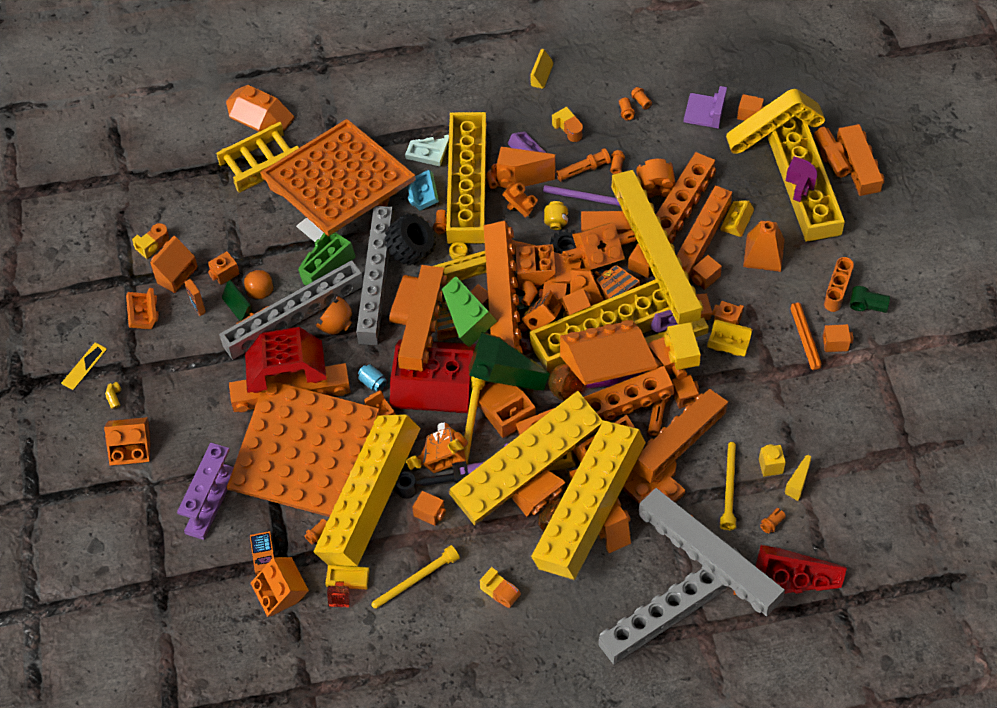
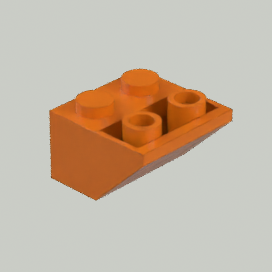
M175 236L164 244L163 248L158 254L153 256L150 262L157 284L173 293H176L198 267L195 256Z
M553 244L515 247L518 290H522V284L525 281L533 282L536 289H538L544 282L556 274Z
M148 417L113 420L106 423L104 430L109 466L150 462Z
M546 469L516 491L512 499L526 517L531 513L535 516L543 509L547 501L552 503L559 497V494L563 492L561 488L565 482Z
M273 557L251 582L267 617H271L297 604L309 591L292 557Z

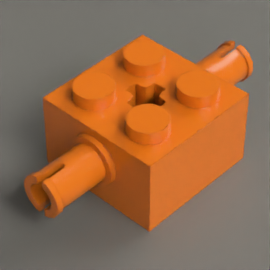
M607 223L572 234L576 248L563 251L562 255L569 256L563 258L566 263L581 259L582 269L592 270L625 259L621 245L635 242L636 237H629L635 235L632 230L618 234L615 223Z

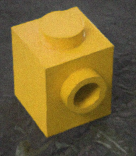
M770 444L760 449L759 463L763 477L783 474L786 462L781 445Z

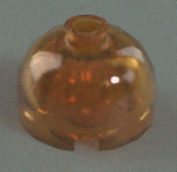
M566 363L557 365L550 372L549 389L556 398L564 402L577 391L581 394L584 384Z

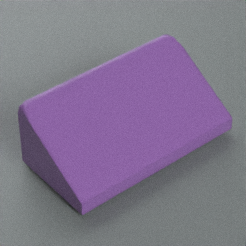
M526 132L512 133L508 141V145L511 148L546 153Z
M671 310L655 314L650 328L658 333L667 330L668 326L678 324Z

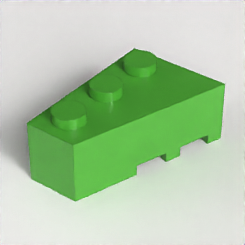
M336 232L330 236L323 233L321 238L316 240L312 252L307 254L298 269L303 284L308 285L353 260L356 256L352 243Z
M456 276L442 288L458 336L470 347L479 339L481 332L485 333L497 320Z

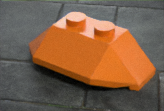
M250 85L236 89L226 101L231 119L259 132L278 122H281L283 131H285L295 119L293 114L278 98Z

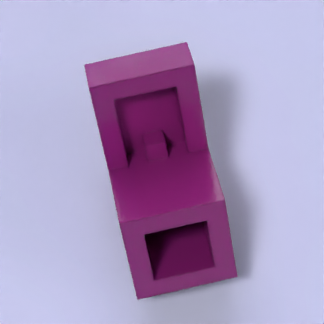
M795 156L787 169L785 181L796 185L793 200L800 202L803 195L807 196L809 189L814 191L817 171L810 162Z

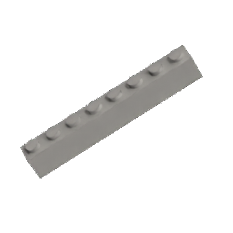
M655 488L639 503V515L645 522H650L660 534H665L669 537L671 542L676 547H681L685 550L692 560L700 562L707 572L716 575L723 585L731 587L736 595L743 600H747L755 611L762 612L765 616H768L783 600L785 590L660 490Z

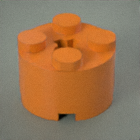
M665 159L647 160L645 165L642 167L639 165L636 169V174L641 180V187L643 190H646L648 199L657 195L667 197L676 184L673 164L671 162L670 164L666 163Z

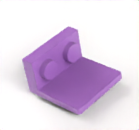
M720 86L719 92L715 93L714 97L690 93L684 122L719 129L727 87Z

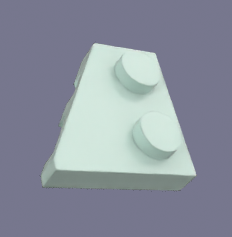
M444 135V138L436 140L433 137L424 140H411L405 153V158L440 166L449 145V135Z

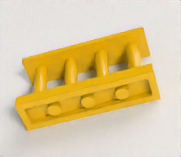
M281 122L271 125L216 153L219 165L222 166L227 163L236 175L233 179L235 188L239 193L265 181L261 177V171L299 148L295 146L290 149L282 138L284 132ZM273 140H276L283 150V153L274 156L266 145ZM257 148H260L268 159L261 164H258L250 153ZM244 156L252 168L242 172L234 160Z

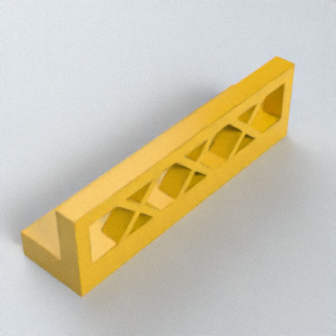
M485 251L434 265L435 267L444 268L445 276H448L447 284L455 276L461 281L487 273Z

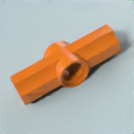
M825 126L820 127L814 132V138L821 148V156L824 162H829L836 176L840 178L847 176L851 172L852 167L844 156V148L841 142H836L829 128H825Z

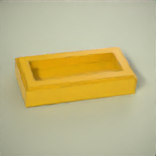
M328 565L325 585L326 587L367 590L370 569L369 567Z

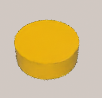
M455 242L449 248V255L453 260L468 256V248L462 242Z

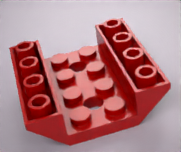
M301 327L261 333L245 353L247 393H259L267 390L266 375L275 376L283 372H298L301 369H305L307 383H319L322 380H327L322 340Z
M399 339L395 345L390 378L389 405L391 408L468 413L471 377L469 376V364L476 344L468 347L463 343L433 341L432 347L428 348L427 351L429 352L428 363H424L423 371L399 368L398 354L402 339ZM450 365H455L457 369L454 371L447 370V367Z

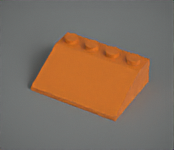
M625 320L616 324H606L603 327L588 328L584 331L570 332L560 336V357L584 385L654 370L658 366L641 329L632 320Z

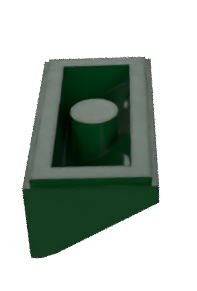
M229 280L223 291L222 299L238 320L241 321L250 316V313H253L252 308L234 283Z

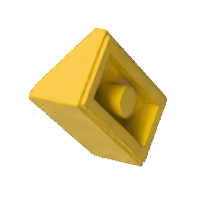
M544 49L540 50L531 72V86L541 89L545 87L553 67V61Z
M733 201L720 230L742 237L754 212L750 201Z

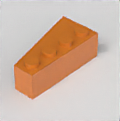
M577 469L569 472L570 482L574 477ZM618 498L598 534L601 539L605 537L608 553L631 544L629 531L630 516L626 510H622Z

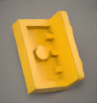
M715 320L707 347L716 351H725L736 356L741 355L745 357L752 329Z

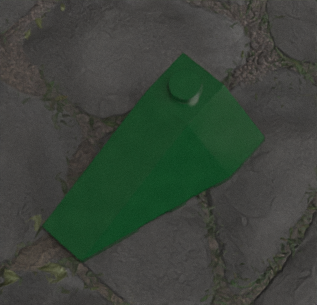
M484 332L480 334L469 364V376L488 382L544 391L550 375L549 371L532 359L525 357L519 350L508 345L502 338Z

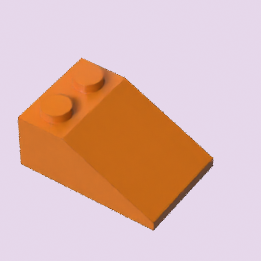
M508 147L500 148L497 160V182L499 187L507 188L512 181L515 184L521 182L526 187L555 180V154Z

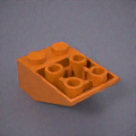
M490 382L480 390L477 406L502 438L517 430L515 423L536 415V407L517 386Z

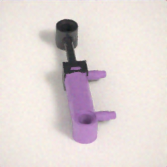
M466 461L452 463L453 473L415 479L414 475L410 472H401L396 481L397 494L401 498L409 499L416 494L417 487L451 481L457 484L484 462L466 464ZM403 484H410L407 487L402 486Z

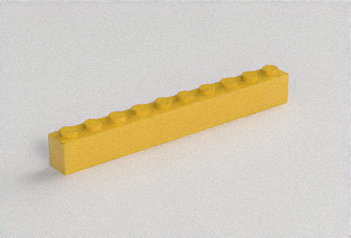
M633 170L612 175L611 188L635 234L637 242L677 324L700 320L703 304L701 300L697 299L696 290L693 285H690L688 274L686 271H683L681 260L679 257H676L674 246L672 243H669L667 232L662 229L659 216L655 215L654 206L652 203H649L647 192L645 189H642L639 176L636 177Z

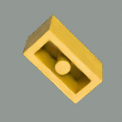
M691 322L668 326L667 335H664L666 347H670V362L675 364L676 370L700 366L701 354Z

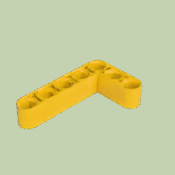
M791 89L727 133L726 138L731 152L738 154L745 151L794 116L811 127L822 125L825 122V117L819 103L798 89Z

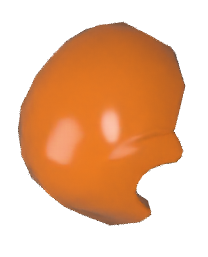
M264 270L249 272L244 278L246 293L251 298L263 299L273 291L272 278Z

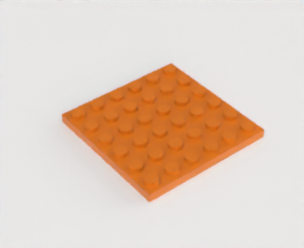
M348 119L260 172L261 177L327 236L332 235L416 181L415 174Z
M267 380V390H263L259 395L228 481L227 490L330 517L366 438L374 425V421L379 415V408Z

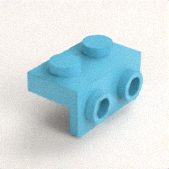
M430 170L415 176L416 181L406 186L409 191L408 200L410 204L420 211L439 202L434 176Z

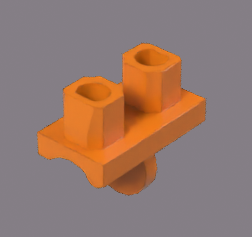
M512 181L502 195L509 202L507 205L509 210L515 208L526 218L531 213L538 199L534 195L527 196L524 193L526 190L525 186L521 182L515 184Z

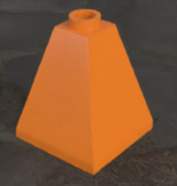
M760 221L747 234L743 267L781 272L785 239L776 222Z

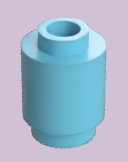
M371 364L364 365L358 372V379L372 391L383 390L387 384L385 375Z

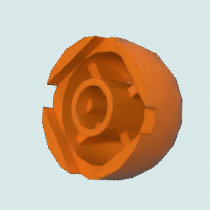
M340 296L336 297L338 302H332L320 318L323 321L322 324L317 323L316 325L317 328L327 334H338L342 330L346 332L352 324L350 321L352 309Z

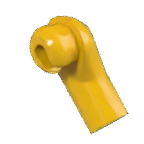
M118 382L108 384L105 395L111 409L120 406L116 393L121 391Z

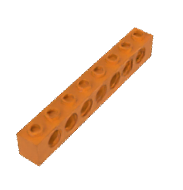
M695 152L657 212L656 216H659L661 227L667 232L669 243L674 242L675 234L682 229L685 217L688 218L690 216L693 204L696 205L698 203L700 193L706 190L708 180L714 177L716 173L714 159ZM637 244L628 258V269L648 278L652 270L639 244Z
M662 366L584 396V399L593 409H600L596 413L603 421L609 422L622 414H630L640 407H648L653 402L668 399L671 395H674V388L665 367ZM650 387L655 388L654 390H648ZM553 409L515 423L518 434L521 435Z

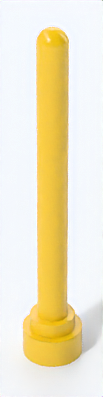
M472 376L470 377L472 393L464 435L468 441V445L464 448L466 464H468L479 393L482 387L485 386V380Z
M735 442L728 443L725 511L722 517H720V528L729 531L736 528L737 521L733 514Z
M452 545L444 549L441 557L375 599L371 604L372 607L375 609L379 608L445 563L456 562L460 559L458 552Z

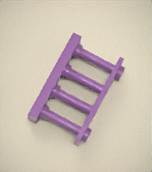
M214 443L209 444L183 498L177 514L190 518L184 530L186 535L205 540L227 493V484L234 468L223 464L230 451L227 447Z

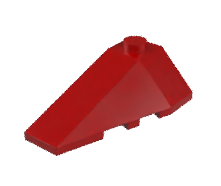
M765 545L760 546L756 561V567L785 590L784 593L795 592L797 594L807 590L820 591L842 588L847 570L845 566Z

